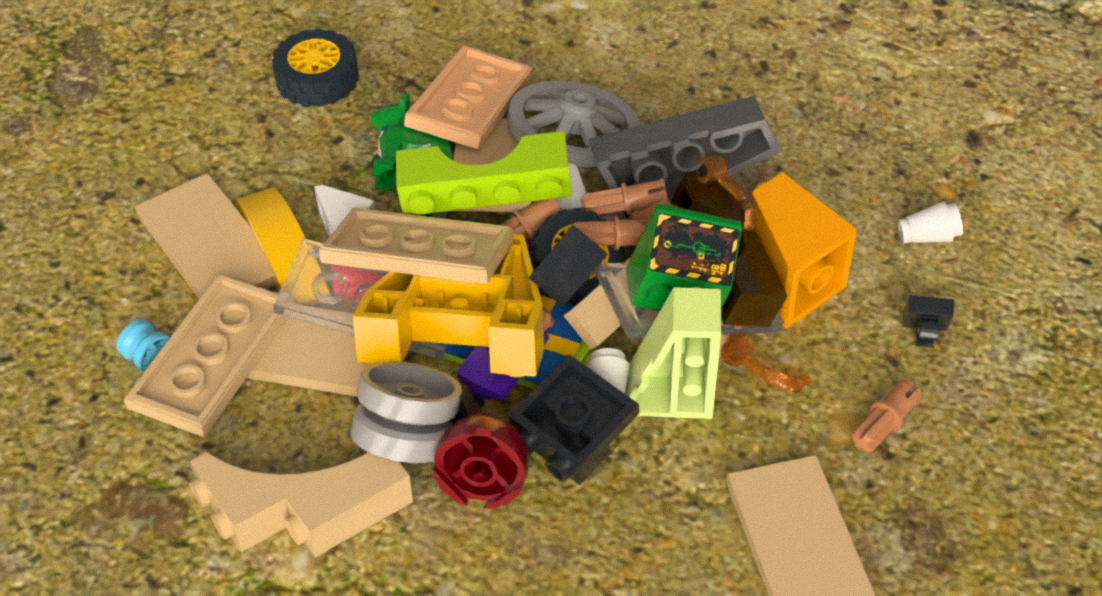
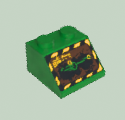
M657 203L626 267L631 305L660 311L674 287L721 289L722 308L732 288L742 231L741 221Z

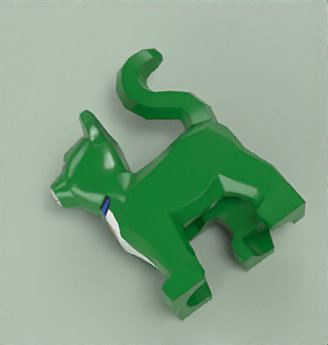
M404 92L400 103L386 105L380 111H375L371 114L370 123L379 134V158L374 159L372 177H375V189L395 190L397 186L396 151L438 146L451 160L454 158L452 150L454 142L404 126L405 114L410 109V96L407 92Z

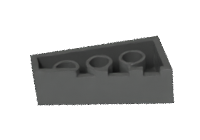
M755 96L588 139L595 164L610 189L622 187L621 183L623 182L626 183V186L663 178L667 199L670 202L684 174L728 178L781 152ZM624 212L627 218L630 217V215H627V212Z

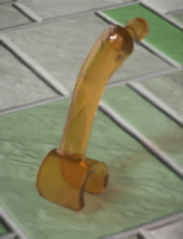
M713 155L698 158L697 162H703L707 167V175L697 177L698 182L717 181L739 202L741 209H745V229L754 230V209H758V205L752 195L727 173V165L722 156Z
M742 334L735 339H731L721 350V356L725 363L732 367L742 365L768 384L781 390L799 393L802 387L808 385L811 381L810 377L806 374L798 378L778 373L752 357L750 354L754 351V344L747 335Z

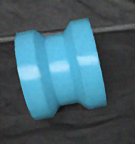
M139 318L129 323L118 337L116 348L121 356L127 360H134L135 366L144 372L170 337L164 332L156 331V327L148 320Z

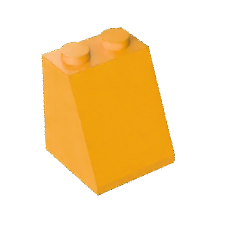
M782 172L768 182L760 183L752 191L749 220L788 296L776 315L779 323L787 329L847 287L857 229Z

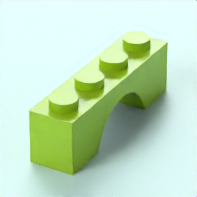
M565 131L522 136L520 142L510 154L498 161L482 165H467L455 162L448 158L438 146L396 151V185L402 213L422 215L572 197Z

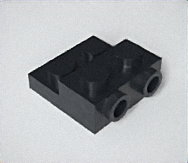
M569 354L508 414V419L517 428L525 441L528 456L536 452L547 460L545 466L557 480L566 482L568 478H571L581 485L610 454L611 442L639 414V404Z

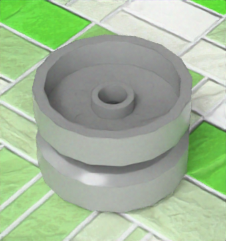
M387 361L365 366L359 378L357 396L360 404L353 411L350 428L351 439L361 449L378 457L408 463L434 462V456L444 432L453 424L451 420L454 419L459 410L462 396L460 383L446 373L416 363Z

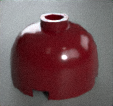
M475 413L455 421L442 435L434 456V479L445 494L466 506L468 505V498L487 501L483 509H493L509 504L521 493L528 472L527 445L517 428L506 419L492 414Z

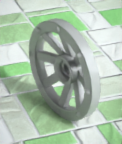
M559 80L538 82L520 89L512 97L507 115L509 130L518 142H520L522 136L540 134L536 131L537 129L554 122L558 126L556 132L565 131L566 140L570 133L582 135L586 148L566 145L568 163L575 164L577 167H597L588 140L597 137L593 126L606 135L620 131L609 121L620 124L623 130L641 125L635 111L617 96L591 85ZM524 111H545L528 119H525L523 114Z

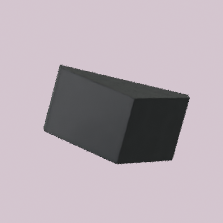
M573 225L533 271L529 279L563 307L597 271L608 253Z

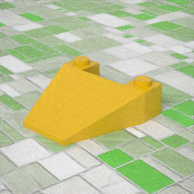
M514 234L513 244L488 284L388 272L364 293L353 314L357 362H403L412 341L489 347L491 373L507 374L511 377H536L544 354L543 304L538 286L529 279V276L533 273V267L524 235Z

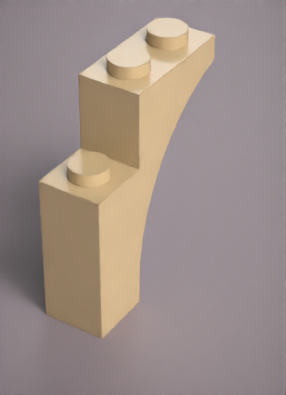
M208 452L190 460L195 480L189 482V485L201 507L210 505L215 512L211 515V518L223 540L231 537L241 553L287 528L297 545L305 543L316 558L413 503L410 475L400 462L378 457L370 452L335 467L301 474H267L248 471L223 462Z

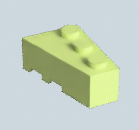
M674 287L629 363L630 370L625 394L639 404V414L637 416L713 419L721 340V289Z

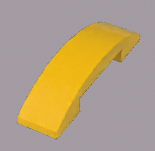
M272 187L235 199L241 215L250 225L270 265L279 293L293 298L295 306L312 309L331 302L329 292L311 248L293 212L280 192Z

